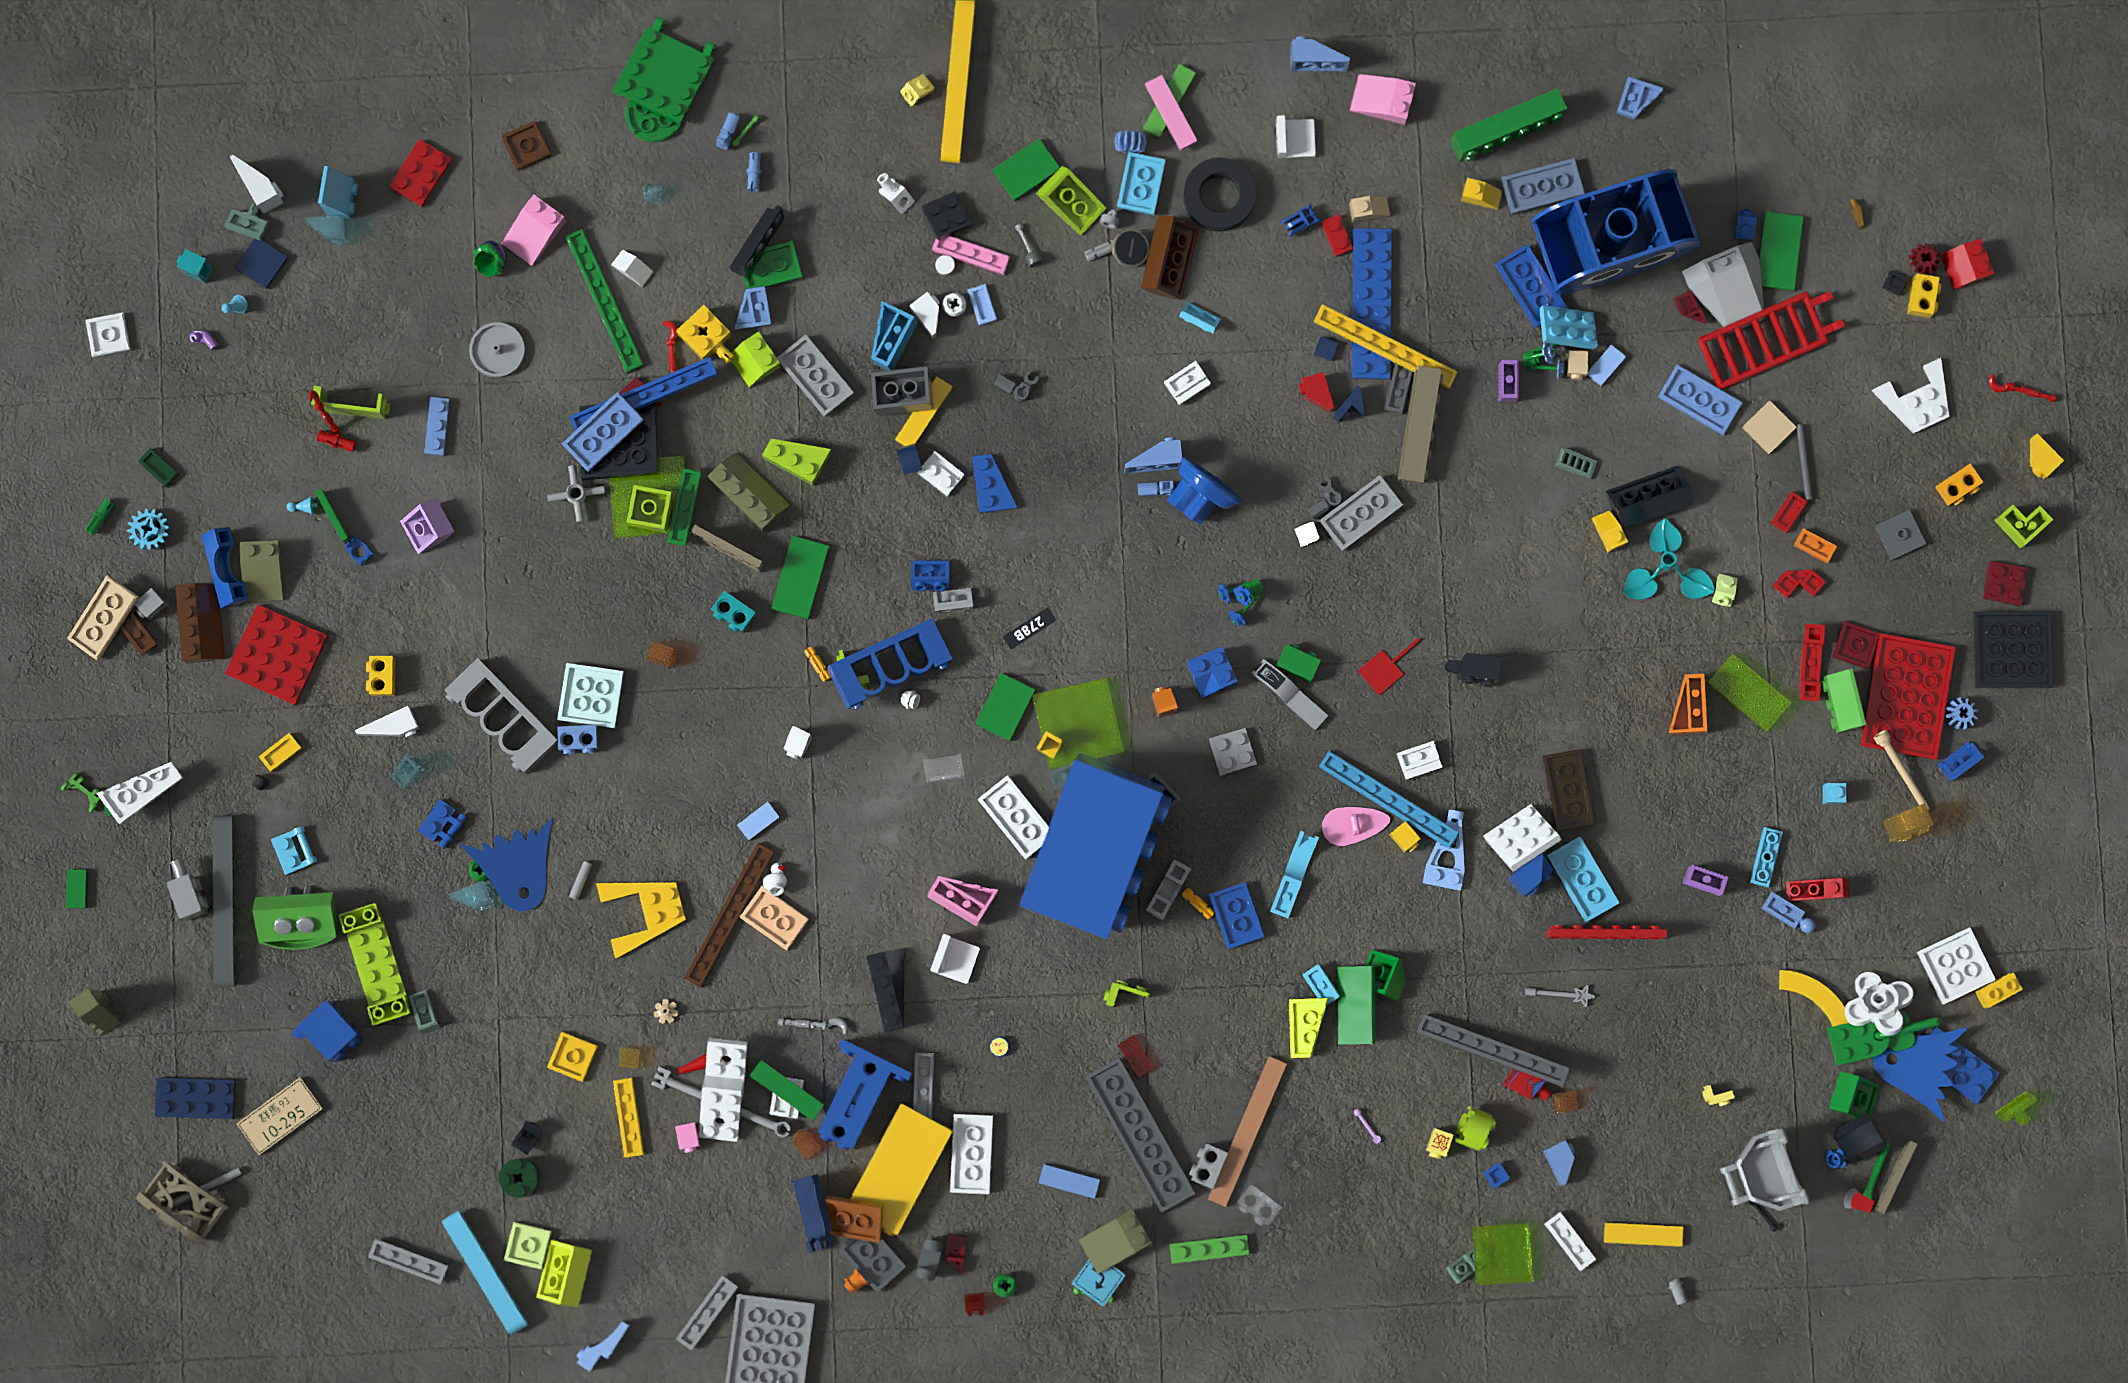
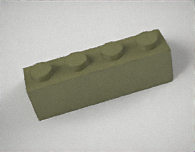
M737 453L722 461L708 475L709 480L762 532L790 506Z

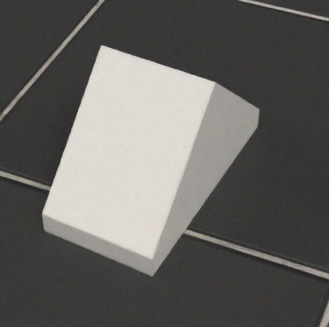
M624 250L621 251L612 263L614 268L641 287L644 286L653 274V271L641 260Z

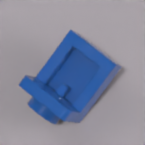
M1750 209L1736 211L1735 238L1754 239L1757 222L1755 212Z

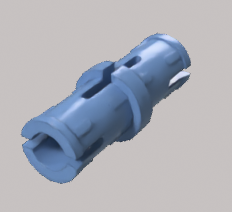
M753 152L749 153V169H747V191L754 192L755 189V192H759V178L762 175L760 170L761 153L755 152V155H753Z

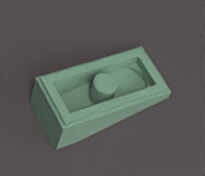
M427 989L408 996L420 1033L426 1034L439 1029L438 1019Z

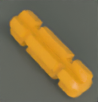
M811 646L805 650V654L810 658V662L816 672L820 674L821 680L825 682L831 676L819 655H816V650Z
M1187 888L1182 893V896L1189 900V903L1200 913L1202 912L1204 917L1210 919L1215 914V911L1210 907L1208 908L1207 904L1200 897L1194 895V892Z

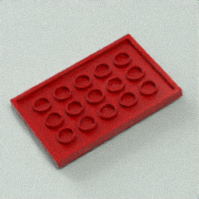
M1879 633L1865 712L1866 725L1863 726L1860 742L1861 747L1886 751L1880 744L1877 745L1873 737L1881 731L1887 730L1891 736L1890 744L1896 753L1937 760L1955 647Z

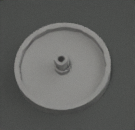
M494 322L486 324L476 331L470 342L469 354L472 363L482 374L492 378H502L513 374L521 366L525 357V344L515 328L505 323Z

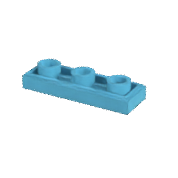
M1763 827L1749 883L1769 888L1783 834L1782 831ZM1764 854L1769 855L1768 861L1764 859Z

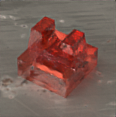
M984 1293L965 1294V1312H967L968 1317L972 1316V1311H979L980 1316L984 1315Z

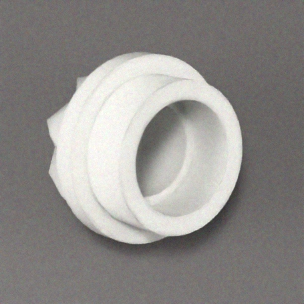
M906 691L902 694L901 703L906 709H916L918 707L920 695L916 694V691Z

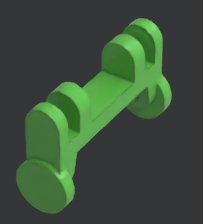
M76 772L62 785L61 790L65 791L70 788L81 790L89 798V812L92 813L101 801L99 796L98 798L96 797V793L100 792V790L95 788L92 793L81 785L85 778L81 776L75 781L79 775Z

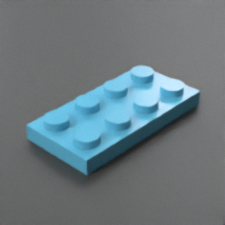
M1581 837L1574 839L1546 856L1585 923L1619 904L1618 899Z

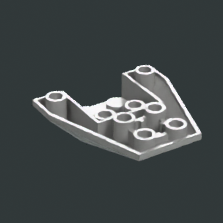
M1752 242L1728 249L1682 271L1689 289L1692 290V293L1723 327L1764 309L1760 260Z

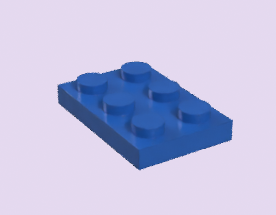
M1246 882L1209 894L1227 950L1264 937Z

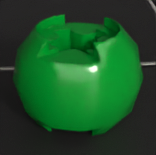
M473 860L468 870L470 877L476 882L487 881L489 878L484 872H482V875L476 872V869L480 868V866Z
M1009 1273L998 1275L993 1282L994 1292L1001 1298L1012 1297L1018 1288L1017 1280ZM1003 1280H1007V1283H1011V1287H1008V1291H1004L1003 1288H1000V1284H1003Z

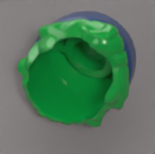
M490 240L483 242L473 252L474 267L485 277H494L497 274H502V270L506 265L504 249L497 242Z

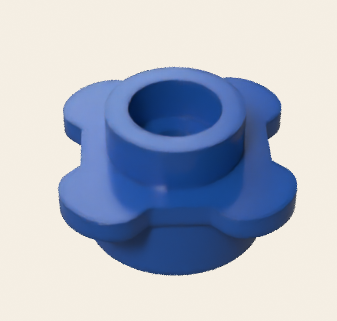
M1842 1149L1827 1151L1826 1161L1831 1169L1836 1167L1844 1168L1846 1166Z

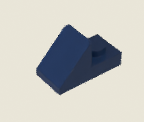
M1360 386L1354 389L1334 414L1333 418L1336 421L1340 422L1342 418L1346 420L1352 412L1350 408L1363 417L1364 407Z

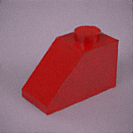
M1324 372L1301 378V384H1298L1301 395H1305L1307 401L1327 412H1333L1334 406Z

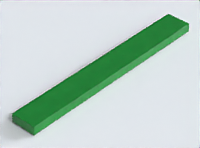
M580 229L565 236L626 373L643 367L642 359L584 230Z

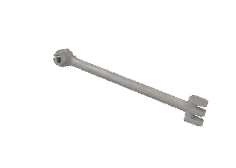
M658 1067L657 1070L664 1073V1075L655 1074L654 1077L661 1080L659 1084L656 1081H652L651 1085L663 1090L666 1085H669L702 1099V1091L670 1078L671 1071ZM743 1108L740 1109V1116L775 1130L779 1137H787L789 1135L788 1132H780L782 1126H785L787 1131H791L790 1125L786 1122L776 1123Z

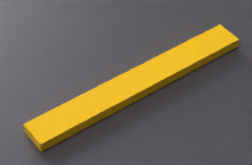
M1323 304L1314 320V323L1414 373L1417 366L1441 369V374H1443L1441 386L1446 389H1450L1457 374V371Z

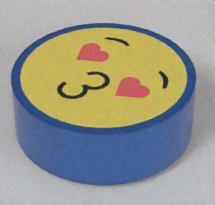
M997 1037L991 1041L989 1048L994 1056L1001 1057L1008 1052L1009 1044L1004 1038Z

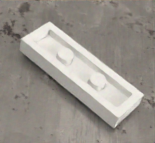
M1561 1212L1544 1223L1579 1271L1596 1260Z

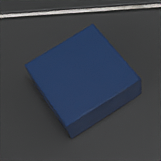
M1321 336L1314 355L1332 361L1338 343Z

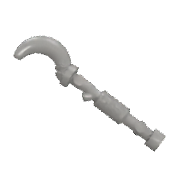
M779 1018L778 1026L795 1025L796 1027H811L812 1029L822 1027V1030L829 1029L832 1025H838L842 1028L843 1034L848 1032V1025L841 1018L824 1020L823 1023L800 1019L794 1021Z

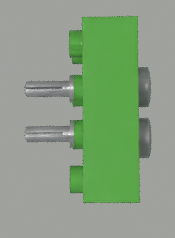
M305 886L303 894L291 895L292 889L286 887L284 896L255 897L253 915L259 943L274 948L299 950L317 947L336 938L338 919L333 892L310 894L311 887Z

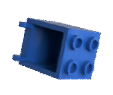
M325 1000L292 1031V1036L295 1038H304L306 1036L317 1050L331 1062L341 1061L347 1055L346 1051L351 1047L355 1048L361 1042L360 1038L363 1036L332 1001Z

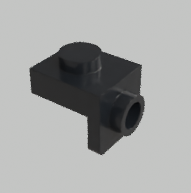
M526 1120L511 1146L528 1155L539 1140L542 1129L536 1123Z

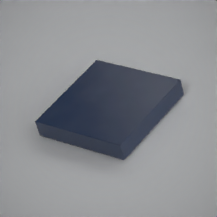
M254 239L235 265V269L267 289L288 260V257L263 240Z

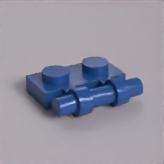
M439 799L418 831L434 842L440 836L443 839L439 846L445 849L454 840L453 837L458 829L464 826L463 822L467 817L460 813L457 819L453 818L452 816L457 810ZM447 823H452L453 825L448 832H443Z

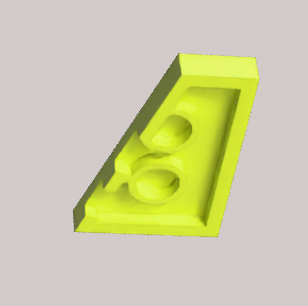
M1328 998L1289 1000L1291 1058L1312 1057Z

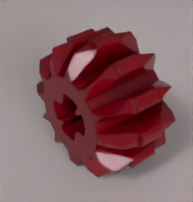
M1926 243L1924 247L1918 244L1917 249L1913 248L1911 250L1912 254L1908 256V259L1912 260L1909 266L1916 267L1913 272L1916 273L1920 270V274L1924 275L1927 272L1930 275L1932 270L1936 271L1939 268L1937 264L1941 263V259L1936 258L1940 255V252H1934L1936 246L1930 249L1929 243ZM1924 256L1927 257L1926 262L1922 261Z

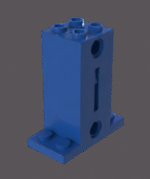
M841 1039L838 1045L842 1048L841 1052L851 1057L855 1054V1057L818 1133H821L820 1138L828 1142L835 1140L839 1142L838 1147L849 1151L850 1148L855 1149L891 1074L894 1073L893 1078L903 1083L905 1080L910 1081L913 1074ZM872 1063L875 1064L876 1072L868 1074L867 1066ZM842 1126L845 1129V1135L839 1138L836 1136L835 1131L838 1127Z

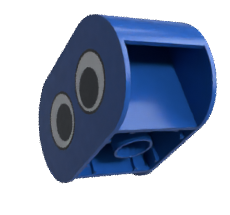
M1675 169L1655 171L1568 199L1545 209L1532 218L1531 223L1556 294L1563 295L1583 291L1663 265L1692 252L1702 244L1701 239L1698 238Z

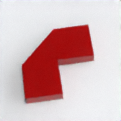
M1813 569L1785 571L1772 587L1786 599L1798 585L1814 597L1827 581Z

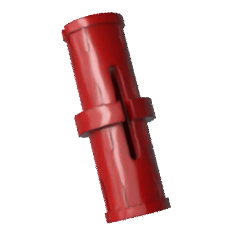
M321 429L316 437V441L332 445V448L337 449L338 447L352 453L357 444V441L342 437L341 434H333Z

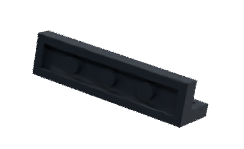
M776 205L774 210L767 207L730 265L731 271L743 277H748L785 219L781 206Z

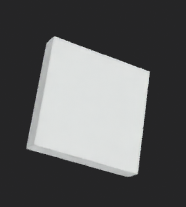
M123 312L86 320L93 358L131 350Z

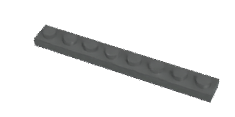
M1423 1014L1417 1030L1418 1034L1560 1087H1564L1570 1071L1568 1067Z

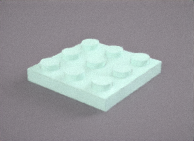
M566 663L557 720L615 729L624 671Z

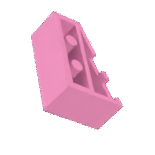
M938 876L927 897L977 927L997 895L998 890Z

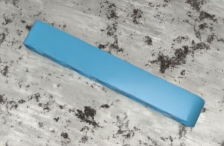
M458 1210L442 1220L444 1227L509 1334L512 1336L528 1326L527 1320L463 1214Z

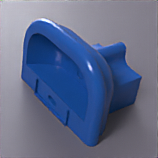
M1185 457L1181 459L1179 475L1182 480L1167 499L1172 506L1192 521H1196L1201 525L1216 505L1223 509H1230L1235 504H1241L1242 499L1219 478Z

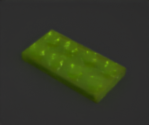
M1733 653L1707 682L1708 685L1765 732L1772 727L1792 703Z

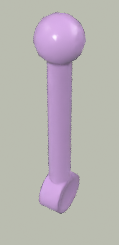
M1355 1109L1354 1115L1360 1118L1372 1135L1374 1143H1380V1136H1376L1362 1116L1361 1110Z

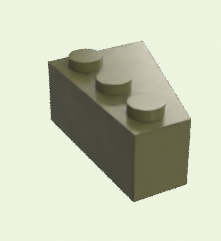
M88 988L68 1001L77 1016L87 1025L94 1024L92 1028L95 1031L98 1029L102 1036L122 1023L109 1004L111 1000L105 992Z

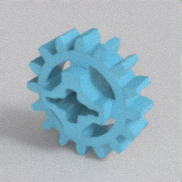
M145 509L144 514L138 511L139 516L132 515L134 521L128 522L132 527L127 530L128 533L132 534L129 539L131 541L135 540L134 545L136 547L140 545L142 550H145L146 546L150 551H152L153 546L159 549L160 542L166 543L163 538L170 536L166 533L167 530H170V527L165 525L169 521L162 519L164 516L162 513L157 515L155 509L151 513L149 509ZM156 520L159 521L160 526H161V529H158V528H157V526H156L157 521H156ZM146 528H152V531H145ZM137 530L140 531V533H141V536H140L141 540L139 539V537H138V535H137Z

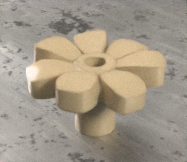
M664 999L662 1004L657 1003L655 1005L658 1011L654 1012V1016L656 1018L660 1017V1023L664 1024L666 1020L668 1023L674 1022L673 1016L677 1017L679 1014L677 1010H674L677 1007L676 1003L671 1002L669 1004V1000Z

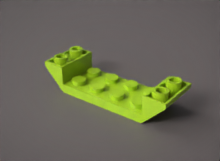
M373 903L339 914L342 929L347 934L369 1005L367 1009L372 1025L374 1026L410 1014L408 996L385 922L377 904Z

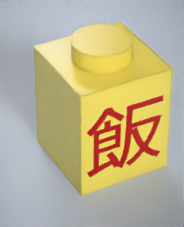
M1434 1128L1426 1151L1430 1152L1429 1156L1441 1159V1156L1446 1157L1453 1134Z

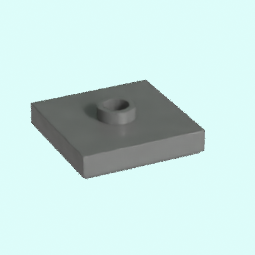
M1910 510L1874 526L1890 560L1896 559L1926 544Z

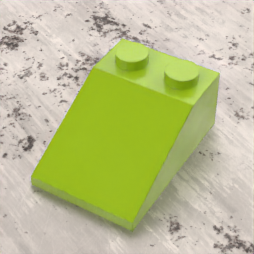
M1063 166L1036 193L1079 235H1082L1106 209L1091 191L1068 168Z

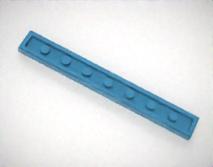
M1328 751L1319 765L1320 769L1450 849L1460 833L1331 751Z

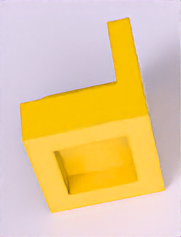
M1046 731L1037 746V750L1054 759L1063 740Z

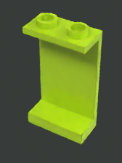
M314 386L313 388L318 393L320 402L324 404V409L328 413L386 419V414L389 415L390 403L380 393H378L377 407L369 408L327 403L328 393L321 386ZM312 400L311 405L313 407L315 405L314 400Z

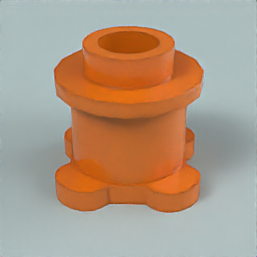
M855 1269L848 1279H844L846 1281L844 1286L850 1293L855 1291L857 1294L864 1284L867 1285L869 1283Z

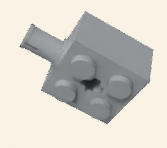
M182 859L171 862L170 864L176 879L166 882L179 919L189 921L209 913L207 909L210 907L206 896L203 897L201 893L203 886L200 879L187 874Z

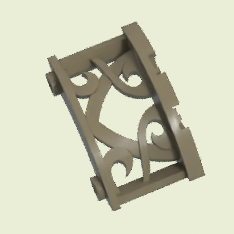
M164 1160L162 1162L163 1166L143 1193L139 1192L135 1198L148 1210L159 1215L161 1220L171 1227H176V1229L182 1232L181 1234L202 1246L206 1241L205 1237L229 1207L224 1203L225 1199L217 1193L212 1195L183 1174L178 1164L173 1161L168 1163ZM170 1172L174 1176V1180L172 1182H170L167 1178ZM165 1179H166V1184H167V1186H168L167 1188H165V1187L162 1185V1183L164 1182ZM180 1179L187 1183L178 1185ZM189 1191L193 1201L194 1212L183 1210L173 1216L171 1214L173 1199L170 1193ZM198 1192L205 1196V1198L200 1200ZM164 1196H166L169 1202L167 1207L162 1206V1202L166 1201L163 1198ZM208 1202L217 1206L210 1217L201 1215V1211L208 1212L211 1210L206 1208V1203ZM183 1215H192L193 1218L188 1217L189 1221L187 1223L182 1220ZM201 1219L207 1220L206 1223L203 1225V1227H202V1228L200 1229V1231L198 1232L199 1227H200V1223H201Z

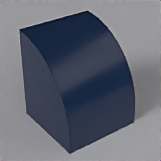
M915 443L896 449L904 475L922 470Z

